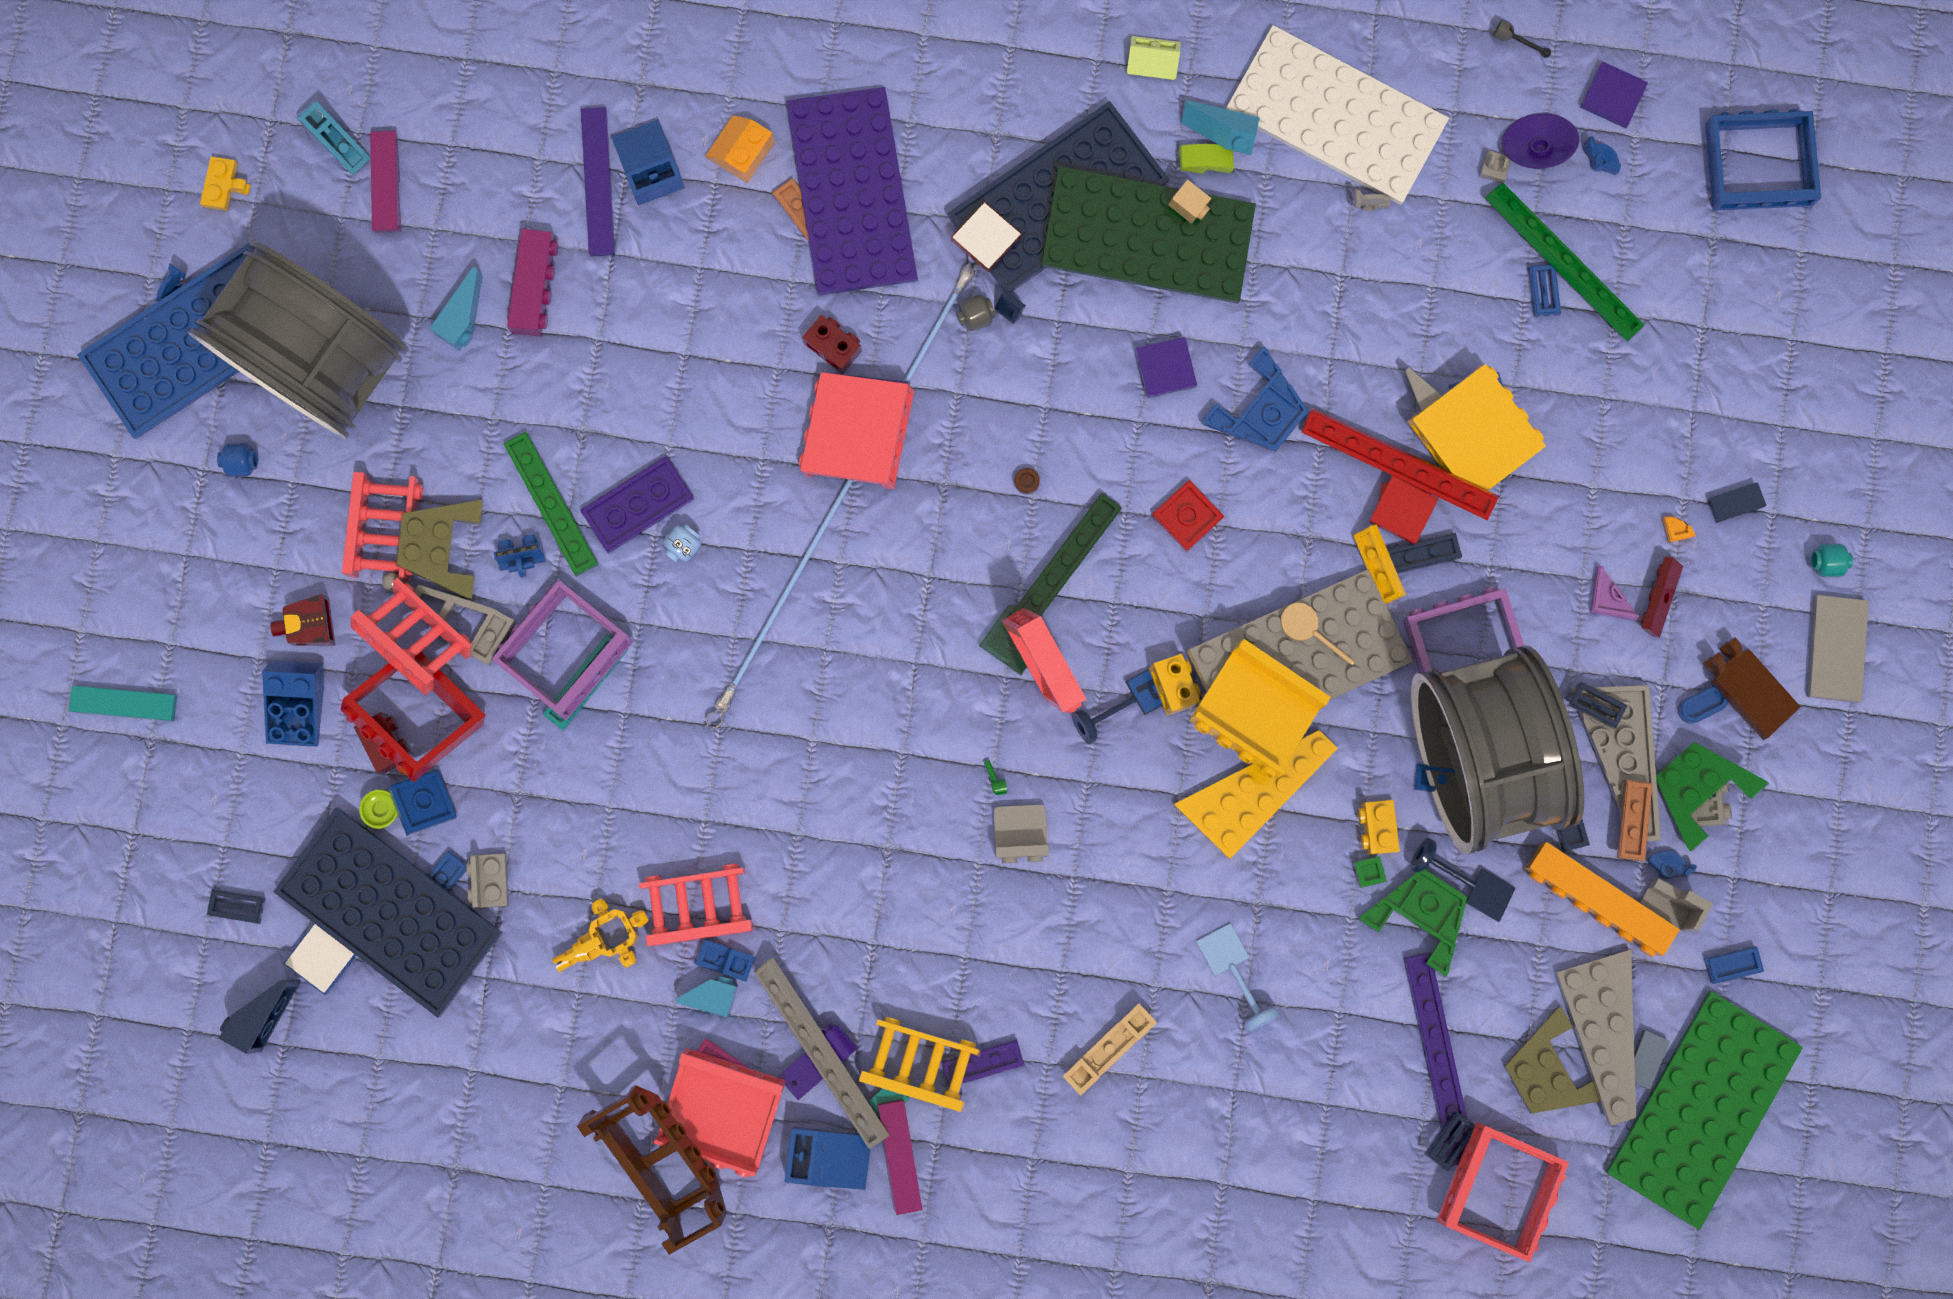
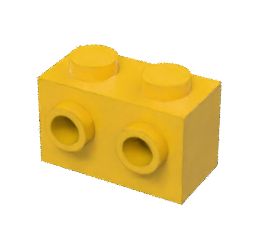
M1183 654L1153 663L1148 668L1166 716L1195 707L1200 703V689L1192 681L1190 675L1192 674L1191 665L1187 659L1184 660Z

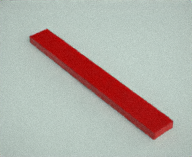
M1314 408L1311 410L1301 433L1487 521L1500 497Z

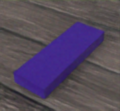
M1014 1040L980 1050L979 1056L970 1054L962 1084L1024 1066L1018 1041ZM958 1057L942 1062L948 1087H950Z

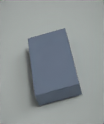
M1643 1030L1634 1051L1635 1084L1651 1090L1669 1045V1040Z

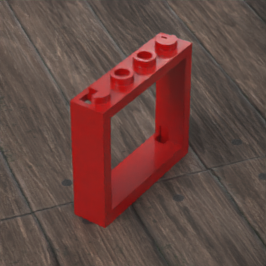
M422 652L414 657L421 667H426L431 663ZM388 663L344 697L340 710L347 716L346 720L348 722H353L360 729L361 735L367 741H372L378 747L380 754L385 759H390L396 765L400 774L404 773L415 782L482 727L486 715L439 669L433 674V691L465 723L419 761H416L358 704L360 700L398 671Z

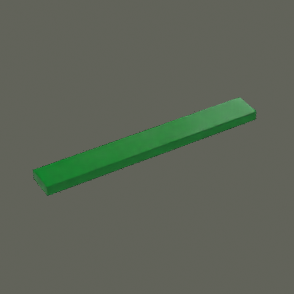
M1501 183L1487 195L1485 199L1627 342L1645 326L1504 183Z

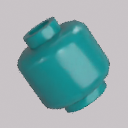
M1821 544L1811 555V567L1821 577H1842L1846 574L1848 568H1851L1853 565V556L1851 553H1848L1847 548L1843 544Z

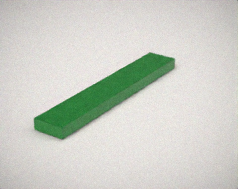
M524 432L503 443L573 574L577 577L599 565L528 434Z

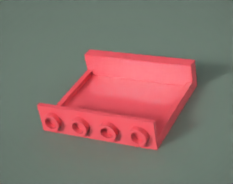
M821 372L820 379L815 384V403L810 408V427L806 430L804 436L805 450L799 459L800 471L807 477H812V474L881 484L884 488L894 489L914 390L904 383Z
M685 1048L680 1056L679 1069L668 1101L671 1114L678 1123L683 1125L690 1141L698 1146L701 1156L705 1161L710 1162L711 1166L718 1169H724L725 1167L733 1169L737 1175L742 1177L755 1176L761 1163L786 1080ZM661 1128L654 1140V1144L660 1145L659 1147L670 1142Z

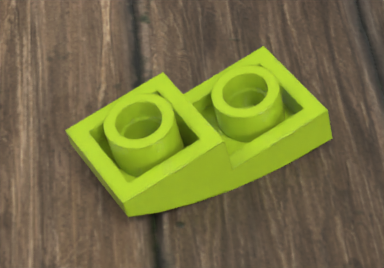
M1189 144L1179 147L1180 170L1203 174L1206 170H1213L1230 174L1234 170L1232 150L1225 149L1217 144Z

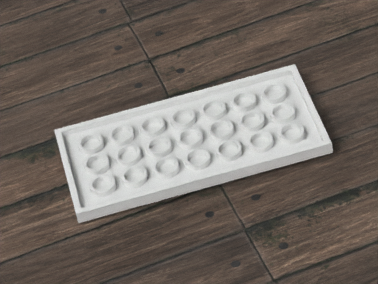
M1274 25L1271 27L1226 108L1260 117L1257 130L1378 194L1390 196V200L1399 205L1403 204L1449 120L1447 116Z

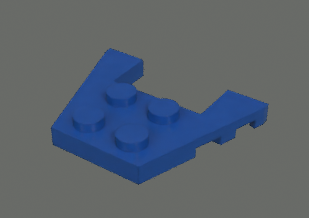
M1263 346L1248 365L1269 381L1239 419H1235L1216 404L1201 423L1209 428L1276 452L1309 411L1292 385L1288 383L1282 374L1278 364L1270 356L1268 349Z

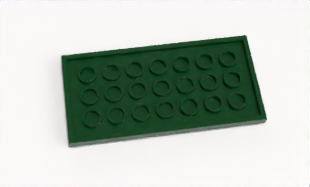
M1058 166L1041 267L1239 303L1256 203L1207 194L1211 198L1207 204L1210 208L1201 220L1196 218L1191 224L1168 206L1172 198L1179 191L1177 188Z

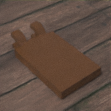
M1734 637L1719 648L1730 659L1727 663L1718 652L1713 657L1708 658L1703 665L1714 674L1715 678L1711 681L1713 685L1762 740H1765L1801 706L1749 648L1742 651L1741 643Z

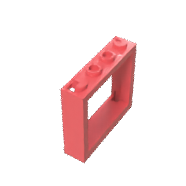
M1023 608L1003 619V625L1044 699L1063 713L1066 711L1072 713L1076 711V708L1082 706L1081 702L1087 699L1041 616Z
M1475 1122L1474 1130L1464 1149L1436 1222L1530 1262L1534 1251H1538V1241L1541 1233L1547 1228L1550 1210L1558 1200L1557 1192L1561 1182L1567 1177L1564 1174L1569 1162ZM1491 1138L1548 1162L1516 1247L1458 1223Z

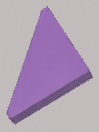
M1598 566L1596 568L1590 613L1638 621L1640 616L1636 614L1627 602V598L1604 571V567Z

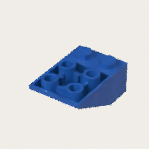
M659 120L612 136L638 206L685 188Z
M271 660L262 671L266 744L318 747L324 692L323 663Z
M793 1126L791 1128L784 1182L865 1190L870 1149L859 1134Z

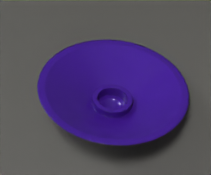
M1548 113L1532 114L1518 119L1507 128L1502 138V147L1506 156L1514 163L1532 169L1551 168L1564 163L1576 152L1579 145V134L1575 126L1561 116Z

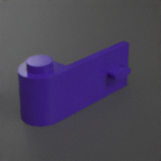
M830 1023L822 1030V1033L841 1062L859 1048L839 1024L833 1026ZM806 1052L777 1076L786 1080L785 1086L797 1100L801 1099L823 1079Z

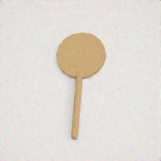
M1294 603L1284 609L1281 615V626L1289 638L1304 641L1314 635L1345 661L1354 665L1353 659L1317 632L1318 617L1310 606L1305 603Z

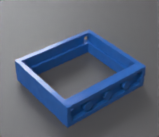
M1797 108L1788 112H1779L1776 109L1767 110L1763 113L1743 111L1729 115L1728 112H1723L1722 114L1713 115L1706 122L1713 211L1806 207L1815 205L1821 199L1813 111H1798ZM1798 127L1804 189L1725 193L1719 131Z

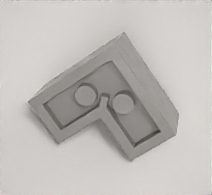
M1659 878L1651 879L1639 902L1679 928L1682 932L1699 931L1713 905L1712 902L1690 890L1681 891Z

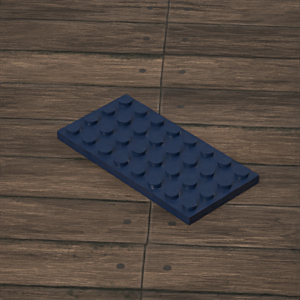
M1110 101L948 212V218L959 231L985 203L1020 233L990 268H987L1003 291L1013 292L1046 268L1041 267L1058 166L1161 186L1169 182L1168 176Z
M335 807L273 891L437 1018L442 1016L503 933L339 807Z

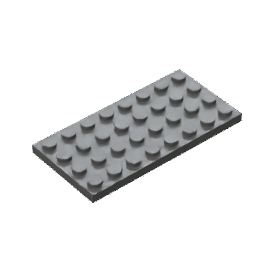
M1368 569L1294 602L1305 603L1316 612L1318 617L1317 632L1353 659L1354 665L1349 664L1314 635L1304 641L1289 638L1281 626V615L1289 605L1187 651L1206 692L1236 644L1245 639L1331 697L1330 700L1413 662Z

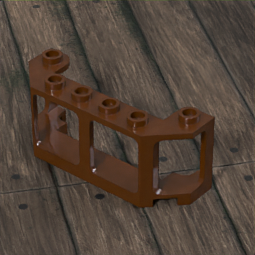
M634 1085L625 1096L598 1112L591 1110L584 1114L577 1128L584 1137L594 1132L593 1139L595 1142L600 1139L604 1141L660 1219L657 1228L660 1231L664 1229L669 1236L667 1240L662 1242V1246L669 1255L722 1225L727 1211L716 1172L713 1167L705 1162L698 1146L690 1141L683 1125L675 1120L668 1104L662 1101L657 1094ZM626 1103L629 1105L613 1115H607ZM649 1111L670 1142L647 1155H641L618 1122L633 1112L638 1116H643ZM676 1151L702 1185L678 1200L673 1199L651 1169V1165ZM705 1199V1211L712 1222L684 1238L679 1213Z

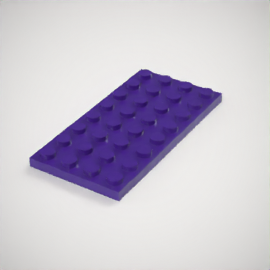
M881 87L787 100L788 117L818 296L916 282L918 277L886 88Z

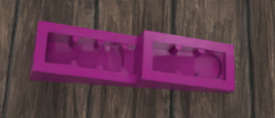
M397 131L370 132L372 231L376 233L400 232L402 230L398 188L400 172Z
M904 1100L877 1104L879 1120L889 1134V1137L883 1140V1148L887 1161L893 1209L896 1215L922 1211Z

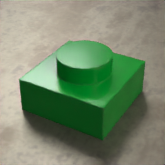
M1380 856L1354 862L1360 888L1387 882Z

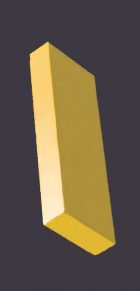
M1377 524L1354 534L1353 537L1365 566L1369 570L1384 603L1389 604L1406 596Z

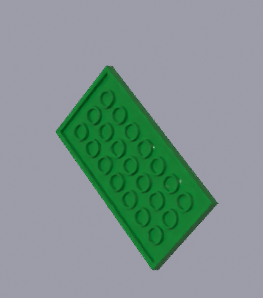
M1708 991L1605 1173L1687 1224L1700 1230L1803 1047L1714 992Z

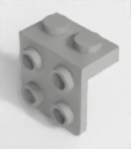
M1001 806L994 809L996 859H1002V863H1017V858H1028V862H1043V857L1049 856L1045 806Z

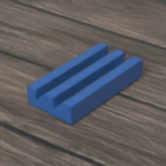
M1551 264L1530 266L1528 270L1534 317L1552 314L1554 316L1560 315L1561 307L1556 269ZM1548 270L1553 308L1550 309L1545 271ZM1536 271H1539L1543 309L1540 307Z

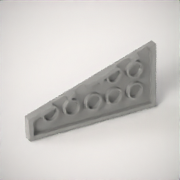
M1649 685L1593 687L1628 705L1616 729L1578 711L1620 814L1625 780L1653 783L1647 841H1661ZM1577 688L1569 689L1571 695H1573ZM1582 690V695L1618 712V708ZM1578 699V703L1614 721L1615 718Z
M1627 950L1555 973L1609 1126L1636 1118L1631 950Z

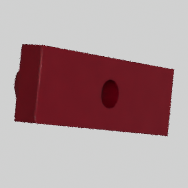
M1665 556L1663 563L1659 565L1655 587L1649 593L1650 602L1647 612H1644L1641 618L1642 629L1653 637L1660 638L1683 569V566L1673 557Z

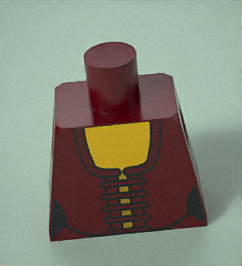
M323 594L284 606L282 609L284 620L272 621L270 623L273 637L286 635L287 643L293 646H335L329 598Z

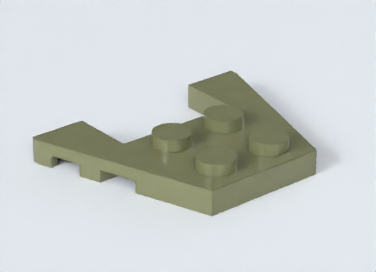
M483 500L401 514L395 566L425 580H429L441 588L460 595L464 599L471 600L475 576L448 572L453 521L480 524Z
M1558 1006L1552 1011L1547 1020L1536 1029L1537 1031L1528 1041H1525L1504 1065L1529 1113L1600 1102L1593 1080L1578 1088L1575 1087L1550 1043L1551 1039L1573 1028L1562 1006Z

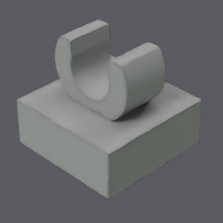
M1488 150L1479 177L1504 183L1511 160L1506 155Z

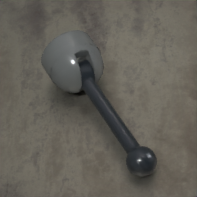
M1505 19L1499 22L1493 34L1494 38L1501 41L1513 38L1540 52L1544 58H1548L1551 55L1549 48H1542L1515 34L1513 25Z

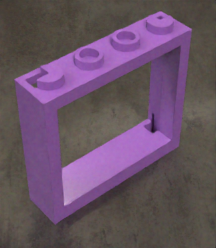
M558 580L551 589L547 588L545 597L539 604L536 603L530 608L527 618L513 628L510 638L498 646L499 650L492 657V660L567 721L634 641ZM567 597L612 633L614 637L557 703L509 663L564 598Z
M1496 586L1483 590V595L1473 598L1472 594L1457 598V603L1449 605L1448 601L1433 605L1434 609L1424 612V609L1420 608L1408 612L1409 617L1405 618L1403 623L1419 673L1432 670L1417 623L1498 600L1513 648L1524 646L1506 588L1498 590Z

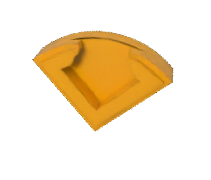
M1676 517L1662 518L1668 543L1696 536L1692 527Z

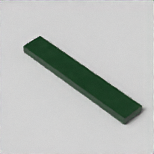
M1101 493L1010 615L1025 608L1042 616L1122 507Z

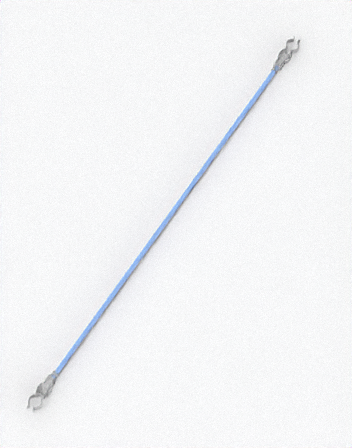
M968 260V265L962 267L953 290V295L904 381L909 383L957 296L972 281L975 276L974 268L980 267L982 262L974 265L972 268ZM847 480L733 683L717 699L714 705L715 712L707 715V726L705 728L709 726L707 722L708 717L711 714H716L717 711L721 712L719 715L721 722L718 726L712 727V731L713 728H718L722 724L721 715L727 713L730 709L731 701L738 687L737 684L853 480Z

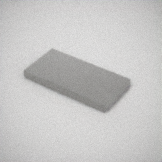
M1824 595L1814 596L1807 697L1854 703L1862 702L1868 600Z

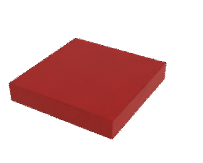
M1392 476L1369 523L1377 524L1379 528L1415 545L1439 498Z
M1190 480L1152 513L1157 522L1186 552L1224 518V515Z

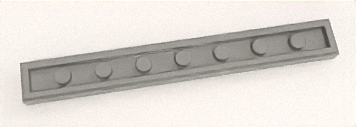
M771 958L754 971L755 975L867 1147L871 1149L889 1137L888 1132L775 959Z

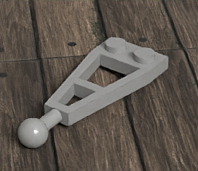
M389 572L384 575L382 585L385 590L393 592V581L398 578V573ZM418 585L416 589L413 588L415 594L421 600L424 595L445 601L438 614L444 621L448 620L456 605L487 615L471 643V656L491 666L493 662L492 657L499 650L498 646L505 642L516 621L485 605L422 585Z

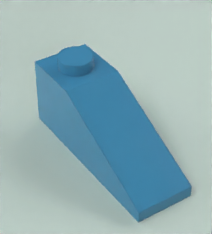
M313 100L295 117L352 175L371 159L317 101Z
M1186 100L1181 123L1225 149L1251 155L1260 117Z
M472 267L429 328L434 335L458 351L463 346L466 347L473 338L472 333L475 328L482 275L475 267Z

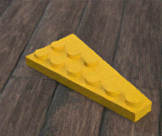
M1318 730L1301 739L1284 767L1286 772L1283 776L1277 779L1268 778L1259 771L1260 768L1252 764L1173 805L1228 859H1231L1338 748Z

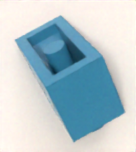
M718 975L717 980L710 979L677 998L676 1003L729 1017L738 986L732 985L733 979Z

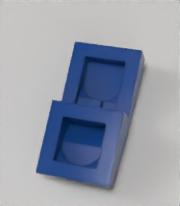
M702 939L694 964L747 982L755 957Z

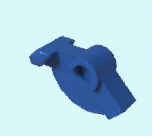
M1590 136L1584 143L1583 151L1591 159V168L1597 172L1602 170L1614 175L1619 173L1621 164L1614 149L1606 144H1596L1594 137Z
M171 263L168 267L170 274L159 287L157 298L155 299L157 302L182 286L180 279H185L186 274Z
M1671 851L1653 854L1647 860L1663 879H1670L1673 876L1687 877L1697 868L1695 864L1687 865L1680 855Z

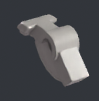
M1358 189L1353 191L1354 207L1357 209L1362 206L1363 211H1374L1377 209H1389L1390 196L1382 194L1363 195Z

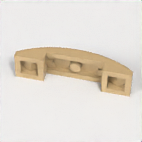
M1138 1003L1063 1075L1064 1079L1081 1096L1157 1022Z

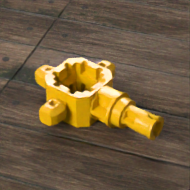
M602 898L593 902L592 910L595 916L598 915L599 918L591 922L589 932L579 937L577 942L572 944V948L552 958L554 964L562 962L555 966L556 969L561 973L579 961L581 963L586 960L590 962L601 955L614 957L618 954L620 956L618 959L624 967L628 968L634 965L636 957L629 948L637 944L639 934L636 927L641 928L649 921L644 910L637 911L631 914L632 917L630 918L627 912L614 909L609 912L608 909L610 907ZM619 917L627 929L630 938L613 949H609L603 941L598 928Z

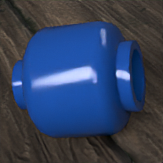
M228 443L223 447L222 452L218 453L217 464L227 476H249L258 467V454L248 443Z

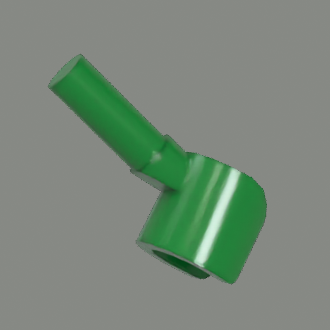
M990 760L984 762L990 776L993 793L995 795L1007 794L1006 780H997Z

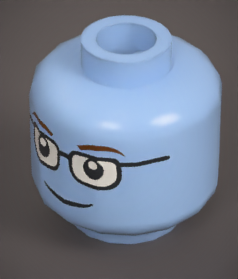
M686 523L684 526L676 525L663 540V544L667 548L664 553L675 562L678 559L687 562L700 548L701 542L699 538L701 536Z

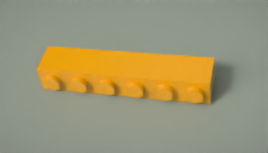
M1547 842L1539 844L1524 868L1530 873L1528 875L1529 878L1539 884L1545 882L1552 887L1550 891L1562 899L1566 896L1574 902L1573 906L1585 914L1589 911L1596 916V922L1606 928L1612 926L1618 930L1617 935L1629 943L1633 940L1640 945L1639 950L1650 957H1654V955L1664 956L1680 931L1679 928Z

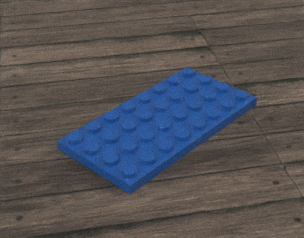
M250 242L77 354L134 439L144 435L240 372L188 334V330L190 328L198 330L199 327L194 322L196 319L202 320L245 259L243 253L245 251L253 253L249 248Z

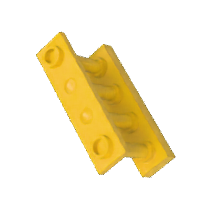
M885 1017V1021L877 1020L876 1025L884 1027L885 1030L873 1068H870L869 1073L862 1071L859 1081L963 1113L966 1102L960 1101L961 1095H959L970 1054L980 1055L981 1051L975 1049L976 1043L961 1039L960 1044L902 1027L900 1026L901 1021ZM897 1031L910 1035L899 1074L898 1076L895 1075L894 1080L884 1078L885 1072H883L894 1033ZM924 1039L934 1042L935 1045L923 1084L920 1083L919 1088L909 1085L910 1080L908 1077L919 1041ZM945 1046L960 1050L949 1091H946L945 1095L934 1093L935 1087L933 1086Z

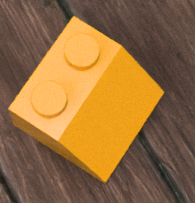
M733 115L705 156L748 183L775 144L774 136L771 131L752 119Z

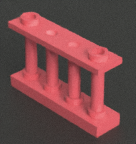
M353 472L342 574L347 577L358 578L359 571L363 569L399 572L398 578L404 582H409L410 575L413 574L395 566L396 561L364 559L361 556L362 546H365V544L398 546L399 536L367 534L364 531L365 521H368V519L400 521L401 514L417 511L418 500H421L423 497V485L420 484L416 477L410 476L409 486L372 483L370 477L365 473ZM372 493L407 496L406 511L369 508L367 506L368 496H371Z
M396 578L393 581V593L395 595L371 615H364L360 610H357L351 615V628L426 696L433 690V674L458 652L465 659L470 658L472 645L466 635L455 631L422 601L408 583H403ZM402 602L413 610L409 616L389 632H383L377 627V623ZM423 619L432 629L411 647L402 650L395 640L416 622ZM439 636L451 645L426 667H421L414 659L416 655Z
M738 864L724 865L723 871L664 880H661V875L645 877V882L639 883V889H649L654 923L652 935H646L647 946L754 931L752 920H746V917L742 915L737 875L746 874L745 868H739ZM727 877L732 912L730 923L720 924V921L716 918L711 879ZM701 881L706 916L704 927L694 928V924L690 922L685 883ZM675 885L680 919L678 931L668 932V928H665L659 888L662 886Z

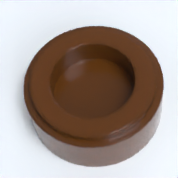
M1023 468L1016 473L1014 485L1021 494H1032L1039 487L1040 478L1035 470Z

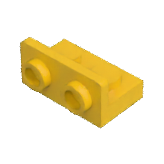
M1394 800L1361 803L1362 808H1358L1359 823L1364 824L1365 834H1361L1363 850H1367V855L1400 852Z

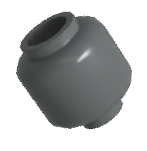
M981 294L962 300L960 302V310L956 312L960 325H966L970 331H976L991 325L992 318L995 317L990 299H985Z

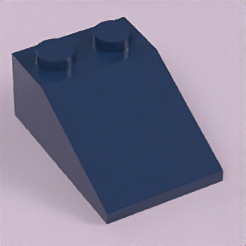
M281 980L233 1013L231 1017H227L220 1027L222 1033L218 1039L246 1054L262 1052L301 982L298 980Z

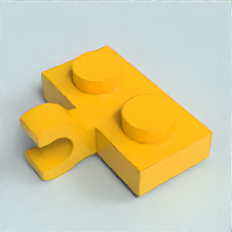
M210 157L200 201L202 207L228 211L232 192L249 195L251 185L246 184V180L235 179L238 163L235 160Z

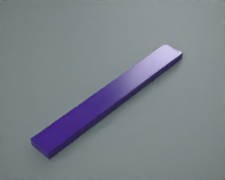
M1431 952L1404 957L1442 1130L1455 1111L1466 1119L1467 1115L1435 970L1425 964L1431 955ZM1460 1121L1457 1122V1124L1454 1126V1128L1449 1133L1447 1138L1444 1140V1144L1448 1140L1450 1135L1453 1133L1457 1125L1460 1123ZM1465 1126L1454 1144L1447 1151V1158L1468 1130L1467 1126ZM1464 1149L1460 1153L1458 1158L1455 1160L1452 1166H1457L1459 1164Z

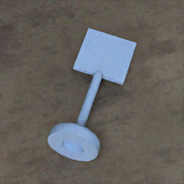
M1231 923L1196 941L1215 976L1228 969L1234 975L1255 1016L1245 1022V1029L1248 1033L1280 1016L1275 1008L1260 1011L1240 975L1236 965L1250 957Z

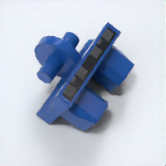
M534 534L524 536L522 538L523 546L514 548L513 541L508 539L498 542V551L494 552V558L498 562L500 571L507 569L509 573L518 571L520 578L526 577V569L535 568L534 564L546 562L543 549Z

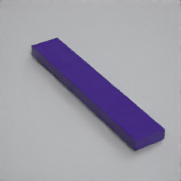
M606 107L581 109L589 255L590 257L615 255Z

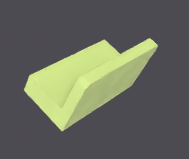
M1131 36L1127 73L1175 80L1181 42Z

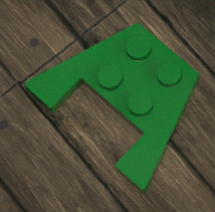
M1693 742L1656 775V781L1690 852L1695 850L1709 837L1691 815L1730 780L1750 799H1753L1770 784L1767 780L1696 742Z
M1427 870L1414 874L1364 913L1359 918V921L1379 933L1392 912L1395 911L1439 940L1438 945L1425 964L1442 976L1447 977L1467 896Z

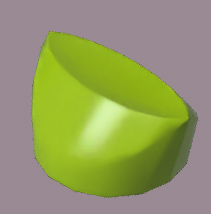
M387 789L370 791L360 802L359 813L367 828H385L393 823L398 816Z

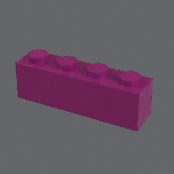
M521 229L507 324L508 329L513 334L542 337L543 329H547L548 315L545 314L546 305H550L552 297L549 283L550 280H554L555 266L552 265L553 256L558 254L559 247L558 241H556L552 232Z

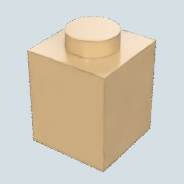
M1187 179L1168 206L1192 224L1196 218L1201 220L1210 208L1207 204L1211 198Z

